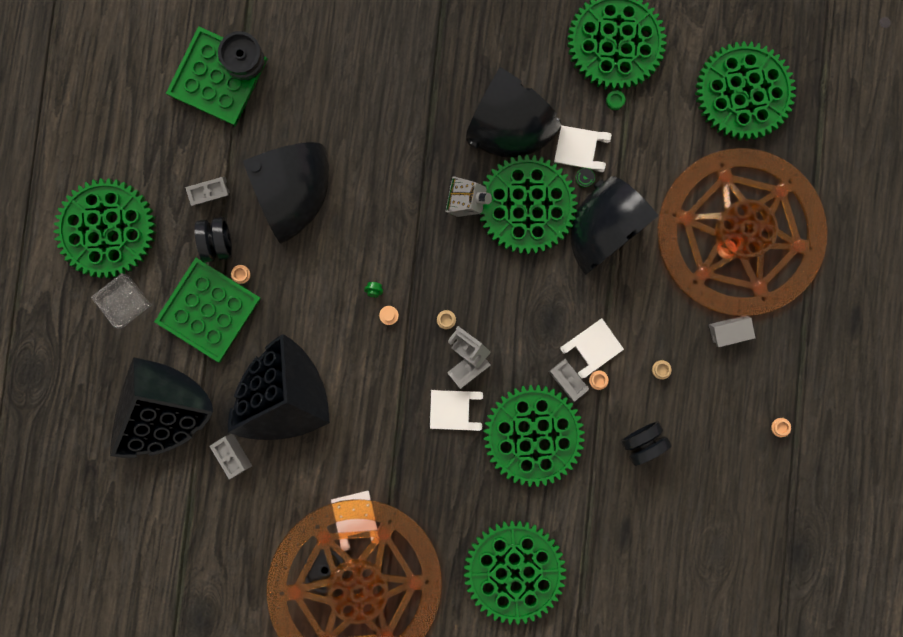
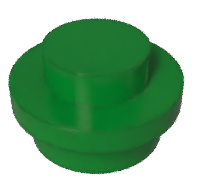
M368 282L364 288V291L370 297L376 298L383 294L382 285L377 282Z

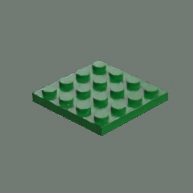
M198 26L166 94L236 127L262 71L250 80L233 78L227 73L218 57V47L223 37Z
M195 258L154 322L220 363L261 298L208 264L203 263L200 259Z

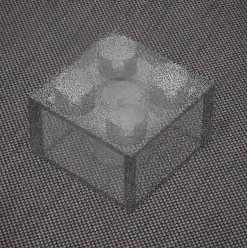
M123 273L91 296L113 327L119 329L125 327L152 306L133 280Z

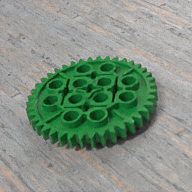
M590 0L589 4L585 2L583 5L584 9L579 8V14L574 15V20L570 24L572 27L568 30L570 35H568L567 40L571 42H568L567 47L572 48L568 54L574 55L571 58V62L577 61L574 68H581L579 74L586 73L585 80L591 77V84L597 81V87H599L603 83L604 89L611 85L613 91L616 86H618L619 90H622L623 85L629 89L631 84L636 87L638 82L641 84L644 82V78L649 79L650 73L654 74L655 68L659 67L660 63L658 61H662V54L666 51L663 47L667 44V42L662 41L666 38V35L661 34L664 32L665 27H659L663 21H657L659 13L652 14L655 8L648 9L649 3L643 5V0ZM610 10L613 12V15L609 16L605 11ZM624 12H630L632 17H626ZM615 20H619L620 26L617 25ZM585 27H591L594 32L588 33ZM603 29H610L612 34H606ZM622 30L630 31L631 35L623 34ZM647 31L649 33V37L643 36L641 32ZM597 34H598L599 40H601L600 43H599V45H598V47H597L598 42H597V40L595 39L596 36H597ZM616 35H617V38H616V39H617V41L619 42L618 46H617L616 40H614L615 37H616ZM634 38H635L636 42L638 43L636 49H635V45H634L635 43L632 42ZM583 46H591L592 51H586ZM602 47H609L611 52H604ZM621 48H627L630 53L624 54ZM645 49L648 55H642L640 50ZM613 56H616V59L618 60L617 63L614 62V59H612ZM601 65L609 66L610 70H602ZM620 67H627L629 72H622Z
M743 41L740 46L738 42H735L733 47L730 44L726 46V49L721 47L719 52L715 51L713 57L710 56L707 59L708 62H705L703 64L704 68L699 71L701 75L697 77L699 83L695 87L699 90L695 92V95L700 97L696 102L702 103L698 107L699 110H705L701 116L707 115L708 118L705 122L712 121L711 128L718 126L717 132L724 130L723 136L730 133L731 139L737 135L738 140H741L744 136L745 140L748 141L750 137L755 140L758 138V135L760 138H763L765 133L769 135L772 133V130L778 129V125L781 126L784 123L783 120L789 117L787 113L789 114L792 111L790 107L795 103L791 100L796 97L795 94L791 93L796 89V87L791 86L795 80L789 79L793 72L787 73L790 66H783L786 60L779 61L780 54L773 56V49L770 52H767V46L760 49V43L754 47L753 42H750L747 46L745 41ZM745 59L751 60L752 65H748ZM727 62L732 63L734 69L729 68ZM768 73L774 76V80L768 77ZM749 77H753L756 83H751ZM731 80L736 81L738 87L732 86ZM712 84H717L719 91L714 90ZM725 91L727 94L731 95L729 98L727 95L723 94ZM772 91L778 94V98L772 96ZM753 95H757L760 98V102L755 101ZM734 99H739L742 105H737ZM716 102L722 103L723 109L718 108ZM748 106L749 109L752 108L754 110L750 112V110H746L745 108ZM757 113L762 114L764 120H760L757 117ZM738 117H743L746 123L742 124Z
M518 155L517 161L513 157H511L510 163L504 160V167L497 164L498 171L492 169L491 173L493 176H486L489 182L483 181L482 185L486 187V193L491 194L492 200L490 204L483 205V210L479 215L484 216L480 219V222H486L483 229L489 228L487 235L494 234L492 241L499 239L498 246L505 243V250L511 246L512 252L518 248L519 254H521L523 249H525L527 255H529L532 249L534 254H537L538 248L542 252L545 251V246L551 249V242L558 245L557 238L563 240V234L569 233L567 228H572L573 226L569 221L576 219L571 214L577 213V210L572 208L578 205V202L572 201L577 195L571 194L575 190V187H569L572 180L566 181L568 174L561 175L563 169L556 170V163L550 166V160L543 163V157L536 161V155L533 156L532 160L526 155L525 159L522 160V157ZM537 172L542 178L534 180L531 174ZM520 173L523 178L517 181L512 175ZM525 182H528L529 185H532L529 188V190H526V187L522 186L525 184ZM500 191L504 194V198L498 200L493 194ZM508 191L510 204H513L509 210V219L507 206L503 205L506 204L508 199ZM519 191L523 194V198L515 199L513 193ZM539 191L542 198L534 199L532 192ZM546 191L548 204H551L547 210V219L545 205H542L546 199ZM558 191L561 198H552L551 192ZM527 196H528L529 204H532V205H530V208H529V210H528V214H527L526 205H523V204H525V201H526V199H527ZM501 210L504 213V217L498 219L494 216V212ZM520 210L523 213V217L515 218L513 212ZM559 210L561 217L554 218L551 211ZM532 211H541L542 217H533ZM526 219L533 223L529 228H526V225L523 224ZM536 228L540 229L542 231V236L535 237L532 233V230ZM521 229L523 236L518 238L514 236L513 231Z
M100 178L99 184L96 180H92V185L85 182V188L78 185L79 192L71 190L73 196L66 195L68 202H61L65 206L64 209H57L61 212V215H55L59 222H55L54 225L59 227V229L54 230V233L59 234V236L54 239L61 242L57 245V248L63 249L60 254L67 255L64 260L67 262L71 261L70 266H76L77 271L83 270L85 275L90 273L91 277L97 275L98 278H103L105 275L106 278H110L111 274L114 277H118V272L125 275V269L131 272V265L138 267L137 260L144 261L142 254L149 255L146 248L152 249V246L148 243L155 241L150 237V235L156 234L155 231L151 230L156 224L151 222L155 217L149 215L153 212L151 208H147L150 205L149 202H143L145 197L143 195L139 196L140 192L138 190L134 191V187L131 185L127 187L125 182L120 184V181L115 180L113 182L110 178L106 182ZM116 195V201L110 204V198ZM97 197L96 204L91 205L92 198ZM104 206L109 208L107 210H104V213L99 211L101 209H104ZM132 213H136L137 215L134 221H130V215ZM117 214V220L112 223L111 217ZM98 216L97 223L92 224V218ZM79 217L78 224L74 226L73 220ZM124 224L128 225L124 230L121 229ZM86 227H88L89 230H87L86 233H84L83 230L86 229ZM137 231V238L131 240V234ZM118 233V239L113 242V234ZM98 234L99 240L94 243L93 237ZM80 236L79 243L75 245V237ZM106 244H108V245H110V246H113V247L106 248V251L103 250V249H100V248L105 247ZM115 252H119V254H120L119 258L114 261V260H113V255H114V253H115ZM99 253L100 259L95 262L94 256Z
M529 385L528 391H526L524 386H521V392L515 388L514 395L507 392V399L501 396L502 403L495 402L498 408H491L494 414L487 415L491 419V422H485L489 429L483 430V432L488 434L483 440L489 441L484 447L491 449L487 452V455H493L490 462L497 461L495 469L502 467L500 474L502 475L507 472L506 478L509 479L513 476L514 483L520 479L521 485L527 481L529 487H531L532 482H535V485L539 487L540 481L546 486L549 479L553 484L554 477L561 480L560 473L568 475L565 470L566 468L573 470L571 462L578 463L574 458L575 456L581 457V454L577 452L578 449L584 448L579 445V442L585 441V439L580 438V435L585 432L579 430L584 424L577 422L581 419V416L574 415L578 410L570 409L573 403L566 404L567 397L560 399L561 392L556 394V396L554 395L555 389L548 393L547 386L542 391L540 385H537L535 390H533L532 385ZM541 400L545 401L547 405L546 409L542 412L538 411L536 407L537 402ZM523 401L527 404V410L520 413L517 410V405ZM531 411H534V414L537 415L548 414V416L534 418L533 422L527 417L517 418V416H527L531 414ZM563 418L566 420L567 426L561 430L558 428L557 422ZM540 420H546L548 423V427L544 431L538 428ZM513 421L516 434L520 435V438L516 439V453L515 443L513 439L509 438V435H513L514 432ZM521 421H526L529 425L528 430L525 432H521L518 428ZM503 422L509 424L510 428L507 433L499 431V426ZM552 422L554 431L558 432V436H555L554 444L552 437L548 436V433L552 431ZM533 430L540 435L544 434V436L536 437L535 441L528 436L523 437L532 434ZM561 438L568 440V446L564 449H561L558 444ZM543 439H547L549 442V447L546 450H541L539 447V443ZM524 440L530 443V448L527 451L520 449V443ZM509 442L511 445L510 451L502 452L500 449L501 444ZM534 450L541 454H549L540 455L537 457V460H534V458L530 456H520L530 455L534 452ZM543 459L550 460L551 464L548 469L541 468L540 464ZM524 460L531 462L529 470L521 468V463Z
M511 520L510 525L507 526L506 522L503 521V527H500L497 523L495 524V530L488 527L489 533L487 534L482 531L484 538L477 536L478 544L472 543L474 550H468L471 557L465 558L470 563L464 565V568L469 570L464 573V577L469 578L465 581V584L471 585L467 588V592H474L470 598H477L475 606L482 604L481 612L487 609V617L493 613V619L496 620L500 617L501 623L508 619L511 625L513 619H515L517 625H519L520 619H523L524 623L527 624L528 617L532 621H535L534 615L541 618V611L548 613L546 607H554L551 602L552 600L559 601L556 594L562 595V592L558 588L565 587L564 583L560 580L566 579V576L561 574L566 571V568L560 565H563L565 560L559 559L563 555L562 552H556L560 547L558 545L552 546L555 540L553 538L548 540L550 535L548 532L542 535V528L536 531L535 524L529 528V522L522 526L521 520L518 521L517 525ZM524 539L532 540V545L529 548L522 547ZM498 540L505 542L504 548L500 550L494 547L495 542ZM539 552L546 553L547 556L544 561L536 559ZM513 553L519 555V560L515 563L509 561V556ZM523 553L527 555L531 553L533 562L529 560L524 561ZM484 555L492 557V561L489 564L482 563L481 558ZM497 555H499V556L504 555L503 558H504L505 561H504L503 563H502L501 561H499L498 563H496V562H497L496 556H497ZM532 567L534 572L532 575L526 576L523 573L524 569ZM499 568H504L506 570V575L504 577H498L496 575V571ZM510 568H513L514 570L518 568L520 576L516 574L512 575ZM541 580L548 581V586L545 589L538 587V583ZM515 581L521 584L518 590L510 588V585ZM533 581V588L526 589L525 583ZM497 582L500 584L506 583L505 587L507 591L503 589H500L499 591ZM491 583L494 587L490 592H486L483 590L484 584ZM534 595L535 601L530 604L526 603V596ZM499 597H507L508 602L505 605L498 604L497 600Z

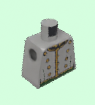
M452 177L445 212L456 217L480 214L483 210V205L491 203L492 196L490 193H486V187L481 184Z

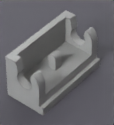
M226 177L185 187L191 206L228 196L230 191L226 186Z
M746 315L709 324L713 343H716L717 347L755 338L752 318Z
M457 326L456 331L448 340L450 345L453 344L452 349L477 369L491 353L482 343L459 326Z
M464 359L447 373L461 389L487 369L490 363L485 359L477 369Z
M566 359L548 371L572 402H575L589 390L588 386H586Z
M233 434L227 435L210 445L212 452L228 479L252 467Z

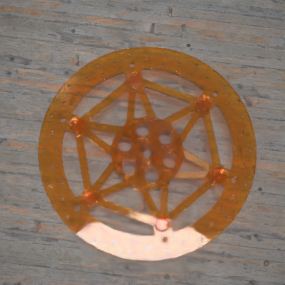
M746 148L727 149L699 159L674 181L663 200L659 213L658 244L661 257L670 276L678 287L692 300L722 314L753 316L768 313L785 306L797 298L810 285L818 273L825 255L827 223L822 203L814 187L792 164L778 156L761 150ZM748 167L758 169L778 178L780 183L776 186L734 176L730 168ZM716 172L718 180L690 210H681L683 201L691 189L700 180ZM734 182L768 190L771 193L758 201L746 199ZM721 186L724 211L722 213L695 214L702 204ZM729 188L739 199L734 204H730ZM790 191L797 197L804 211L808 231L807 240H803L799 236L787 197ZM772 198H775L771 208L764 204ZM780 201L782 202L792 237L778 229V223L774 214ZM738 207L744 210V216L738 214ZM756 212L762 214V220L757 219ZM717 219L716 227L713 229L696 220ZM724 221L731 223L730 230L725 228ZM677 224L684 225L697 265V270L694 273H691L680 253L677 242ZM692 226L715 236L717 239L716 244L704 263L700 256ZM746 226L749 228L747 233L744 232ZM762 230L768 232V239L762 236ZM777 235H778L779 237H781L783 240H785V241L788 242L789 244H787V243H774V242H775V240H776V238H777ZM730 239H734L737 242L736 248L731 247ZM750 243L755 246L756 250L754 253L749 250L748 246ZM722 248L728 256L710 266L719 249ZM769 249L789 250L787 255L763 278L764 253ZM796 253L803 254V259L791 278L779 288L769 292L766 285ZM737 258L740 259L750 282L715 274L713 271ZM758 258L757 277L748 259ZM707 279H713L750 288L753 290L754 297L727 296L704 285V282Z
M351 499L331 503L301 519L287 533L278 546L267 578L266 596L270 619L279 637H304L295 626L288 611L287 601L296 600L319 637H337L351 623H365L376 632L375 635L354 637H394V629L414 591L422 590L416 614L399 637H425L434 621L440 603L441 569L437 554L428 536L413 519L402 511L385 503L365 499ZM350 519H367L381 523L378 530L329 533L327 530V526ZM394 530L399 532L412 546L420 563L421 575H414L395 546L390 537ZM312 536H315L317 543L295 585H286L288 573L295 556L305 542ZM374 537L358 559H352L334 542L336 539ZM379 543L376 563L373 564L366 559ZM385 544H388L406 573V577L382 574L381 565ZM329 546L332 547L345 560V562L335 567ZM323 548L331 572L330 577L303 585L316 557ZM364 570H372L370 576H362ZM345 571H352V575L349 578H342V574ZM387 581L404 584L389 591ZM326 586L327 595L324 597L305 591ZM382 586L379 593L375 594L372 592L374 587ZM360 588L361 592H357L355 595L354 590ZM341 589L342 594L340 596L334 597L332 595L334 590ZM407 590L389 626H387L383 609L388 598ZM304 598L331 606L332 609L325 631H322L303 601ZM366 604H372L370 611H363ZM350 605L353 607L351 612H343L346 606ZM337 615L344 622L332 632ZM378 616L381 628H379L371 620Z

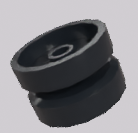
M235 31L226 35L221 40L218 47V57L222 66L233 78L250 80L262 71L265 64V56L259 43L251 34Z
M224 217L214 218L211 224L207 220L195 222V240L201 261L203 263L214 262L216 255L220 260L231 259L232 243L226 219Z
M659 421L650 423L621 440L625 450H634L629 456L634 466L648 462L672 447L667 436L658 437L663 432Z
M327 545L315 549L305 560L303 566V577L306 584L312 590L320 593H329L338 589L348 573V560L345 554L337 547ZM326 566L328 567L329 571L326 572V570H323L322 568Z

